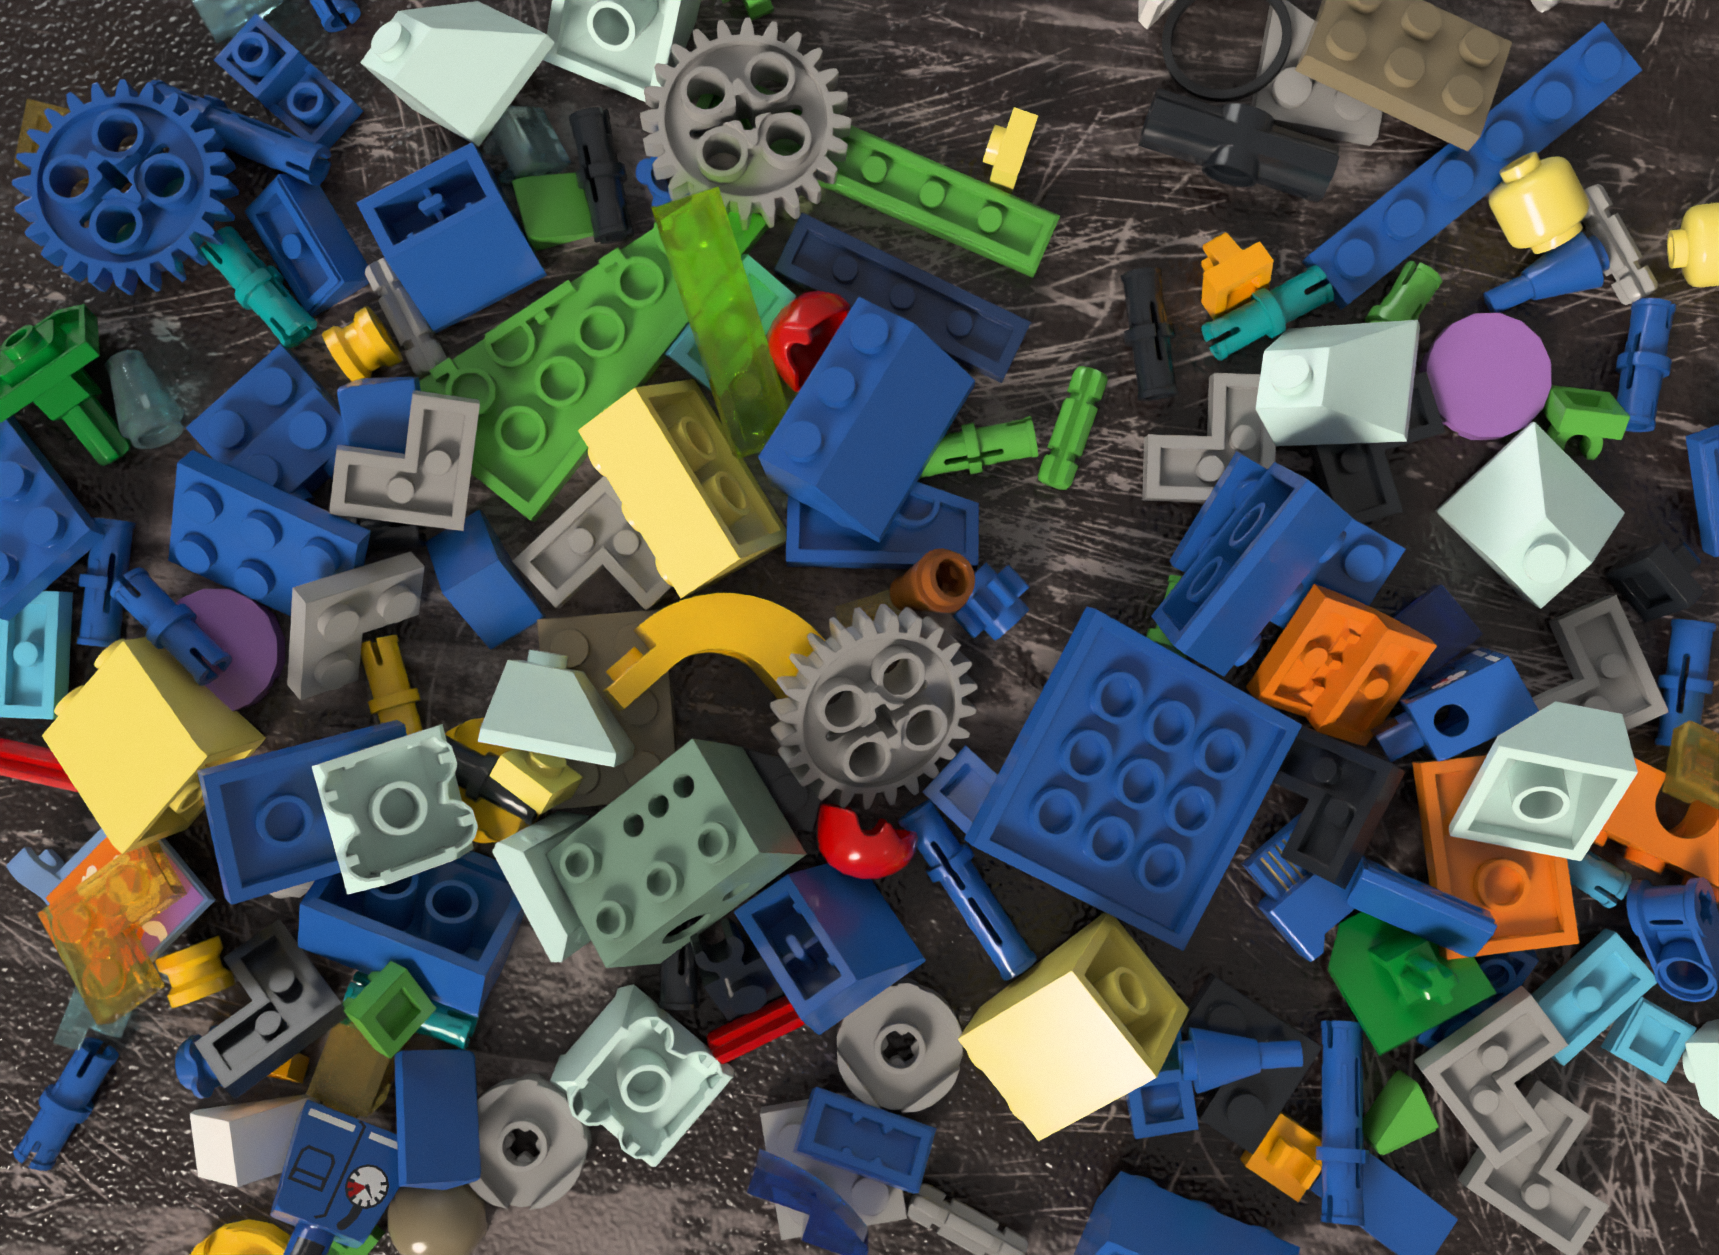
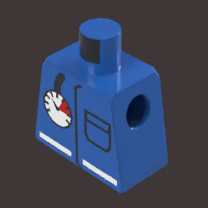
M1480 647L1407 687L1397 702L1402 713L1370 730L1385 758L1390 763L1421 747L1424 752L1439 762L1504 733L1539 712V709L1510 657ZM1448 705L1446 718L1441 723L1435 725L1434 716L1441 707Z
M307 1099L295 1123L270 1213L271 1217L296 1226L283 1255H327L333 1241L356 1249L364 1244L400 1188L397 1134Z

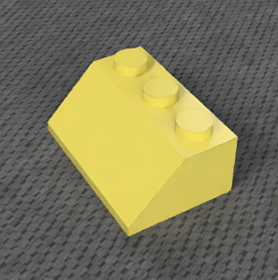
M694 379L635 387L578 430L588 446V456L591 463L600 474L609 480L622 502V512L626 520L635 530L642 534L656 557L655 563L659 574L667 584L675 588L680 598L712 586L786 543L787 530Z

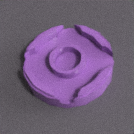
M1475 313L1445 327L1431 343L1429 351L1425 353L1419 368L1420 373L1427 372L1443 425H1447L1452 431L1458 432L1456 435L1470 440L1498 439L1526 427L1544 408L1552 386L1551 360L1541 338L1522 321L1501 313Z
M202 589L180 598L176 604L183 603L188 605L197 615L195 623L233 658L229 667L223 672L217 665H211L202 656V660L219 676L216 680L205 686L232 711H240L259 703L269 693L267 691L272 687L275 678H279L285 664V637L276 616L265 605L231 589Z

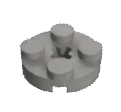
M909 978L899 979L846 1016L839 1024L837 1030V1061L844 1082L862 1102L879 1109L881 1107L890 1110L901 1109L903 1113L917 1112L932 1106L952 1088L960 1070L959 1065L963 1056V1045L958 1040L962 1034L958 1018L948 1002L933 989L922 986ZM896 1030L900 1035L907 1032L914 1035L916 1039L911 1044L914 1056L911 1059L904 1061L899 1055L888 1059L884 1055L883 1050L889 1045L886 1035Z
M530 1073L524 1074L519 1078L506 1079L485 1091L477 1100L481 1176L479 1180L468 1184L485 1201L506 1209L509 1205L517 1207L530 1206L528 1210L540 1209L556 1202L571 1189L584 1168L587 1152L592 1141L590 1129L572 1116L567 1095L550 1081H547L542 1075ZM520 1128L524 1132L528 1130L535 1132L539 1138L536 1142V1147L540 1154L533 1157L529 1152L525 1151L516 1156L510 1149L515 1141L511 1130Z

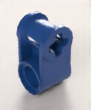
M1701 877L1689 879L1686 885L1653 886L1647 879L1632 881L1627 892L1628 918L1632 930L1639 937L1655 974V980L1671 996L1684 1001L1700 1002L1713 997L1719 986V911L1713 888L1709 881Z

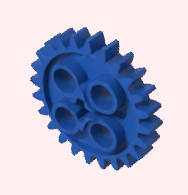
M120 79L115 97H111L96 82L92 83V102L84 104L77 96L69 92L66 94L71 112L62 116L50 108L44 110L48 121L53 127L48 133L35 129L27 131L29 137L39 145L37 153H17L16 159L31 170V175L13 179L12 185L25 196L31 197L16 205L15 211L27 221L34 222L24 233L39 246H44L41 255L57 267L63 265L62 271L79 283L88 276L90 284L100 291L106 292L114 280L116 286L128 295H134L138 277L155 292L161 291V272L168 270L181 282L187 280L182 262L188 257L203 266L208 264V260L200 246L204 241L217 245L224 244L225 240L213 228L215 221H234L235 215L220 200L239 195V190L229 179L222 177L236 169L234 162L227 154L220 152L226 145L224 139L214 128L208 129L210 122L197 107L189 110L188 104L176 92H173L164 99V95L150 82L144 86L138 96L137 91L126 79ZM138 134L132 147L126 151L118 152L119 145L124 138L129 135ZM163 148H169V152L163 153ZM184 177V183L179 192L173 196L163 197L164 189L169 182ZM89 178L88 186L84 192L76 197H70L76 183L82 179ZM130 182L132 186L128 191L123 193L121 191L122 188ZM86 221H90L89 228L84 227ZM136 222L135 231L131 237L124 242L116 243L119 230L128 223Z

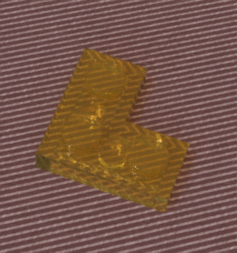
M158 841L119 855L37 913L97 1025L113 1024L165 987L135 932L187 895Z

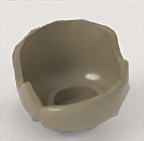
M469 1184L447 1190L400 1187L388 1207V1231L392 1243L400 1255H471L486 1235L489 1226L486 1222L484 1199Z

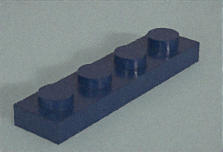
M802 212L774 268L776 276L807 291L839 294L850 304L851 308L857 298L861 297L916 324L954 361L1000 383L1003 382L1031 324L1030 321Z

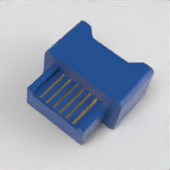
M1300 812L1241 864L1267 894L1257 903L1258 908L1296 953L1311 962L1324 952L1325 933L1355 909L1347 904V897L1362 862H1367V859L1362 856L1345 890L1280 857L1302 815Z

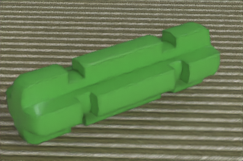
M1079 366L1072 375L1067 390L1071 396L1063 401L1048 444L1051 453L1044 456L1038 473V480L1047 486L1066 490L1072 485L1078 468L1074 461L1082 456L1098 410L1094 404L1102 399L1108 382L1107 375L1099 370Z

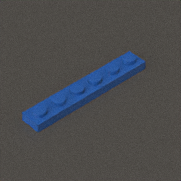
M1602 21L1490 110L1481 137L1469 151H1465L1451 143L1446 145L1309 254L1302 263L1306 268L1317 265L1324 271L1327 278L1320 281L1319 284L1324 287L1331 283L1334 293L1333 301L1340 310L1343 309L1503 182L1499 174L1503 167L1528 153L1537 152L1538 154L1641 72V67Z

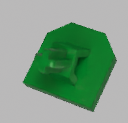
M85 304L59 309L35 326L29 324L21 327L3 342L0 347V423L33 401L52 421L63 419L94 459L103 466L118 460L132 448L131 441L96 399L103 392L83 368L100 356L98 318Z
M1360 912L1339 923L1327 970L1379 1056L1486 1001L1497 993L1474 957L1447 960L1439 956L1438 944L1364 912Z

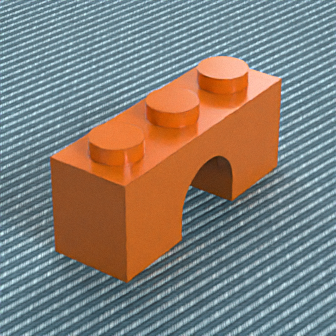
M1634 758L1638 773L1593 844L1603 847L1606 840L1609 839L1627 848L1622 857L1624 860L1657 875H1661L1664 868H1667L1684 877L1680 885H1686L1691 878L1704 877L1713 888L1716 904H1719V802L1694 798L1683 820L1676 827L1667 831L1658 820L1655 806L1658 792L1667 774Z

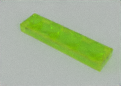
M710 187L652 206L651 208L732 455L740 459L763 450L787 412L788 406L773 358L770 354L768 342L719 187Z

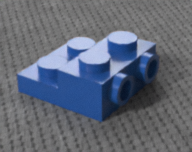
M279 344L186 427L214 460L311 504L315 501L312 493L329 478L333 480L337 446H346L339 404L294 353L282 344Z

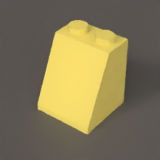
M146 637L129 640L119 639L109 645L95 661L94 665L98 669L85 686L82 685L75 688L57 704L54 713L58 717L42 735L112 845L122 854L186 830L205 809L197 770L248 758L266 739L238 711H232L205 685L200 686L165 648H155Z
M1105 912L984 1003L977 1010L958 1040L967 1050L973 1064L986 1074L1005 1098L1012 1113L1019 1120L1023 1121L1036 1139L1040 1141L1157 1078L1189 1009L1117 918Z

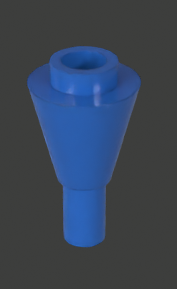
M1580 232L1569 241L1547 251L1523 270L1521 276L1484 292L1485 303L1490 313H1501L1529 299L1539 300L1600 288L1604 283L1603 272L1610 268L1609 258L1603 244L1595 235L1587 238L1583 232Z
M1190 1027L1188 1040L1178 1041V1062L1182 1081H1193L1195 1091L1199 1094L1261 1072V1069L1302 1067L1303 1051L1299 1040L1257 1042L1256 1039Z

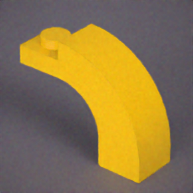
M736 593L699 595L663 608L633 630L650 650L642 655L634 646L606 671V674L613 682L602 693L618 711H621L683 658L701 653H717L730 656L748 666L778 700L788 698L789 696L785 694L776 681L781 676L796 677L799 670L789 659L790 654L795 653L809 657L813 652L807 638L810 632L818 635L824 641L825 639L801 617L769 600Z

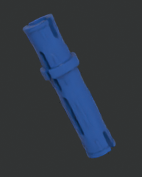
M158 79L150 81L164 95V99L173 92H176L188 104L189 110L197 107L210 122L208 129L214 128L224 139L226 145L223 148L290 174L313 186L320 185L328 175L331 162L318 158L319 156L325 159L331 157V151L328 147L307 141L256 119L228 109L223 100L211 95H204L203 99L181 91Z
M927 799L899 818L898 823L901 827H904L907 831L917 833V848L929 865L925 872L933 883L940 881L964 917L967 925L974 932L1000 971L1002 979H1012L1033 965L1037 960L1036 955L1029 949L1005 913L1002 905L995 898L972 863L971 859L974 853L967 843L960 845L935 808L934 803Z
M1321 1021L1323 1044L1322 1147L1316 1146V1160L1322 1161L1321 1222L1365 1226L1363 1201L1364 1164H1370V1151L1364 1150L1362 1047L1364 1030L1359 1022Z

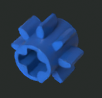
M986 562L974 573L975 586L968 601L952 617L972 638H975L985 630L996 641L1030 610L1019 597L1030 586L1010 565L997 574Z

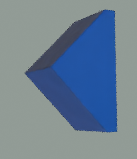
M479 509L465 518L463 531L446 529L426 541L443 595L490 650L495 649L537 623V619L546 618L482 510Z

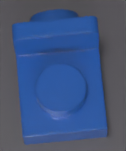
M965 745L925 788L923 793L967 834L997 774Z

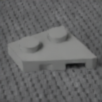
M1282 0L1291 21L1292 37L1290 51L1278 75L1266 87L1253 94L1251 106L1262 109L1272 115L1276 126L1298 133L1371 146L1378 139L1382 111L1295 71L1314 20L1289 1ZM1271 5L1268 10L1256 78L1269 68L1281 45V23Z

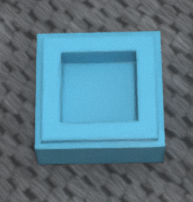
M1640 997L1615 1020L1601 1048L1654 1078L1667 1083L1686 1048L1685 1042L1694 1034L1696 1027L1647 999Z

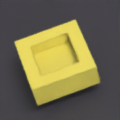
M1014 107L1007 128L998 125L994 126L983 158L984 163L994 166L989 185L1012 194L1038 115Z
M513 749L502 754L489 775L539 814L572 798L583 779L580 774L566 765L565 758Z

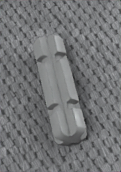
M1596 184L1586 188L1584 191L1589 199L1590 207L1585 217L1580 221L1587 228L1583 233L1587 238L1595 235L1601 241L1610 262V268L1604 274L1606 276L1613 274L1616 282L1611 284L1620 302L1624 305L1632 304V302L1653 293L1658 288V282L1648 265L1641 268L1637 260L1643 256L1619 213L1611 215L1608 207L1613 205L1604 187Z
M385 257L366 267L365 275L373 291L377 292L378 296H382L378 302L400 346L403 345L405 349H408L405 356L413 372L419 377L425 378L431 374L429 370L446 360L447 357L440 343H437L435 339L432 340V337L435 335L434 331Z
M922 1183L919 1193L913 1194L907 1208L909 1219L927 1229L930 1228L931 1224L938 1227L936 1234L975 1255H984L985 1253L988 1255H1026L1028 1241L1024 1236L1008 1227H1005L1003 1232L997 1229L999 1226L997 1221L955 1198H952L951 1202L948 1203L944 1200L946 1193L928 1183Z

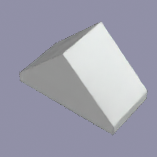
M319 1092L199 1109L191 1112L190 1120L198 1177L240 1187L281 1173L297 1117L307 1099L321 1104Z

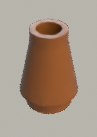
M943 548L931 550L904 575L894 579L890 586L891 601L900 611L905 607H909L913 611L955 612L966 604L974 590L975 575L969 561L959 553Z

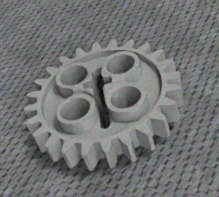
M750 18L744 19L741 32L737 35H732L724 20H719L717 24V39L709 41L704 33L699 29L693 30L695 49L692 52L676 43L671 46L675 68L660 63L655 65L656 80L661 87H645L646 105L652 109L640 112L642 129L652 133L643 138L646 156L658 157L652 164L654 176L657 180L672 177L668 189L670 198L673 201L682 198L689 192L691 193L689 202L691 215L696 217L710 205L714 207L716 226L721 227L729 212L738 213L742 230H748L752 213H761L765 223L769 228L775 226V209L783 207L790 216L796 219L800 213L798 197L802 195L807 200L818 204L821 201V188L817 180L828 184H835L837 181L838 168L832 161H845L847 157L848 144L840 138L850 136L851 118L840 114L847 110L848 94L841 91L832 92L838 86L839 72L836 68L819 72L823 58V50L820 47L811 50L804 56L801 54L802 34L797 31L783 43L778 41L777 22L772 21L764 35L760 36L754 34ZM764 80H775L780 82L785 88L779 93L766 95L760 93L754 87ZM702 94H713L723 100L712 109H701L692 104V101ZM793 109H798L802 112V114L798 116L793 113H790V111ZM749 119L751 126L754 128L744 130L743 125L738 120ZM693 132L702 135L696 140L690 137ZM790 139L798 143L801 149L793 155L782 156L776 154L769 147L777 140ZM718 153H728L739 160L733 168L728 170H716L707 164V161Z
M880 604L874 621L860 607L855 608L852 626L845 628L835 617L829 619L832 636L824 641L818 635L811 632L807 635L809 644L813 649L809 657L795 653L790 654L789 659L799 670L796 677L781 676L777 678V684L789 696L788 698L773 701L770 705V708L781 720V722L771 727L772 734L781 745L777 751L788 768H791L790 771L803 787L809 785L820 800L825 799L831 794L838 805L845 808L853 796H855L864 809H870L876 793H880L889 805H893L896 801L898 787L905 785L913 795L918 794L919 784L917 777L925 773L930 778L935 779L939 774L934 764L938 758L952 760L956 756L954 750L949 746L952 738L964 739L969 737L970 733L959 722V718L976 714L977 708L965 697L977 689V684L966 674L972 663L958 650L961 645L947 631H943L944 629L931 617L927 616L922 620L909 607H905L897 617L886 604ZM899 660L897 666L892 671L884 674L891 663ZM844 691L835 703L826 706L832 696ZM920 712L916 719L908 723L912 716ZM865 743L861 750H859L857 753L852 754L854 749H856L859 745Z

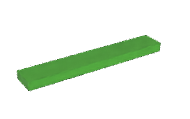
M759 85L754 87L760 93L766 95L776 94ZM702 94L696 107L712 109L723 100L713 94ZM793 109L790 111V113H793L798 116L802 114V112L798 109ZM749 119L738 120L743 125L744 130L754 128L751 126ZM852 125L850 136L840 138L848 144L845 161H832L838 168L837 181L835 184H828L817 180L819 186L1031 278L1034 277L1060 215ZM780 139L773 142L769 148L776 154L789 156L797 153L801 146L793 140Z

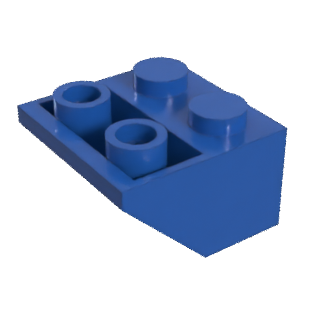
M473 142L356 202L386 261L435 333L547 276L491 166Z
M828 863L786 875L734 911L800 1019L818 1035H821L926 961L871 879H859L844 875Z

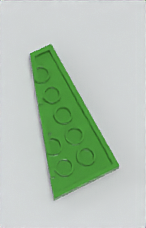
M689 200L654 223V228L621 250L617 247L599 259L598 265L572 282L567 280L487 332L485 339L454 359L447 358L429 370L431 374L419 381L421 391L478 399L480 401L471 474L530 521L536 522L588 457V446L578 430L633 388L642 387L646 384L667 357L665 355L666 351L743 254H749L769 229L760 214L752 213L748 230H742L738 213L729 212L725 222L719 227L715 225L714 207L708 205L695 217L691 215Z

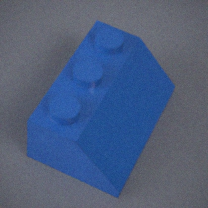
M858 297L758 456L770 486L880 543L974 388L975 379L916 324Z
M1273 462L1151 617L1173 646L1211 670L1225 676L1233 665L1239 667L1253 656L1261 642V635L1259 633L1275 614L1282 615L1286 613L1296 603L1304 588L1301 582L1317 562L1324 563L1336 554L1346 538L1344 529L1353 518L1311 481Z
M471 850L451 862L384 886L347 894L341 873L315 880L300 903L298 947L368 975L372 971H381L392 961L409 971L429 999L478 1017L505 965L525 912L497 860Z
M1121 1171L1097 1198L1074 1255H1299L1300 1247L1277 1238L1273 1232L1266 1228L1247 1225L1218 1213L1213 1206L1205 1202L1188 1200L1162 1189L1149 1178L1129 1175Z

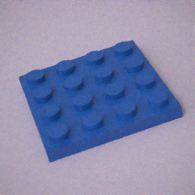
M1086 607L964 840L973 847L1184 951L1302 724L1101 611Z

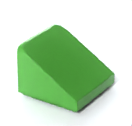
M576 172L528 176L512 180L527 238L536 251L593 236L588 200L586 199L585 190L578 187Z
M1401 1070L1396 1071L1363 1118L1364 1140L1382 1155L1436 1131V1128H1439L1419 1084Z

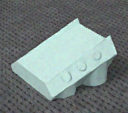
M443 724L312 766L347 894L396 882L456 860L474 849L472 841L476 836L478 825L472 808L462 802L455 776L457 761L452 746L447 743Z
M557 811L496 843L492 851L551 962H563L591 941L545 855L586 823L589 815Z
M632 984L618 988L613 1000L568 1052L559 1056L550 1082L567 1095L573 1117L587 1126H604L618 1138L623 1151L635 1159H643L650 1166L656 1167L733 1078L735 1070L728 1063L720 1064L712 1055L709 1047L664 1009H660L658 1004Z

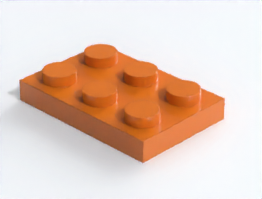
M1488 753L1451 757L1439 762L1435 759L1412 762L1429 885L1490 911L1497 924L1493 936L1476 956L1579 944L1567 858L1450 836L1449 824ZM1438 945L1439 956L1447 960L1467 958Z

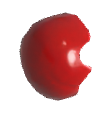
M823 291L803 293L791 300L778 313L767 332L766 350L769 361L776 372L795 392L800 391L851 310L850 304L839 294Z
M836 804L820 805L818 819L819 850L827 863L842 874L859 879H879L895 874L904 868L916 854L918 840L916 832L893 829L892 825L882 818L878 820L876 826L871 830H862L859 825L858 816L852 808L847 806L843 808Z

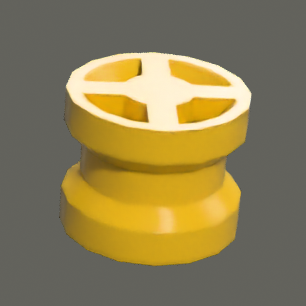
M368 306L357 311L354 321L343 328L332 326L322 333L323 339L333 358L352 382L361 378H371L372 371L380 366L393 367L403 360L401 352L390 333Z
M220 935L166 954L155 960L158 971L169 978L172 988L167 997L171 1008L199 1000L236 984L233 972L223 967L219 956L224 948Z

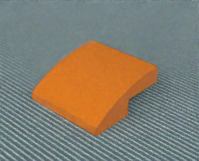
M1314 584L1246 688L1255 699L1266 705L1306 717L1317 732L1366 747L1373 737L1370 729L1383 723L1437 645L1429 637L1370 606Z

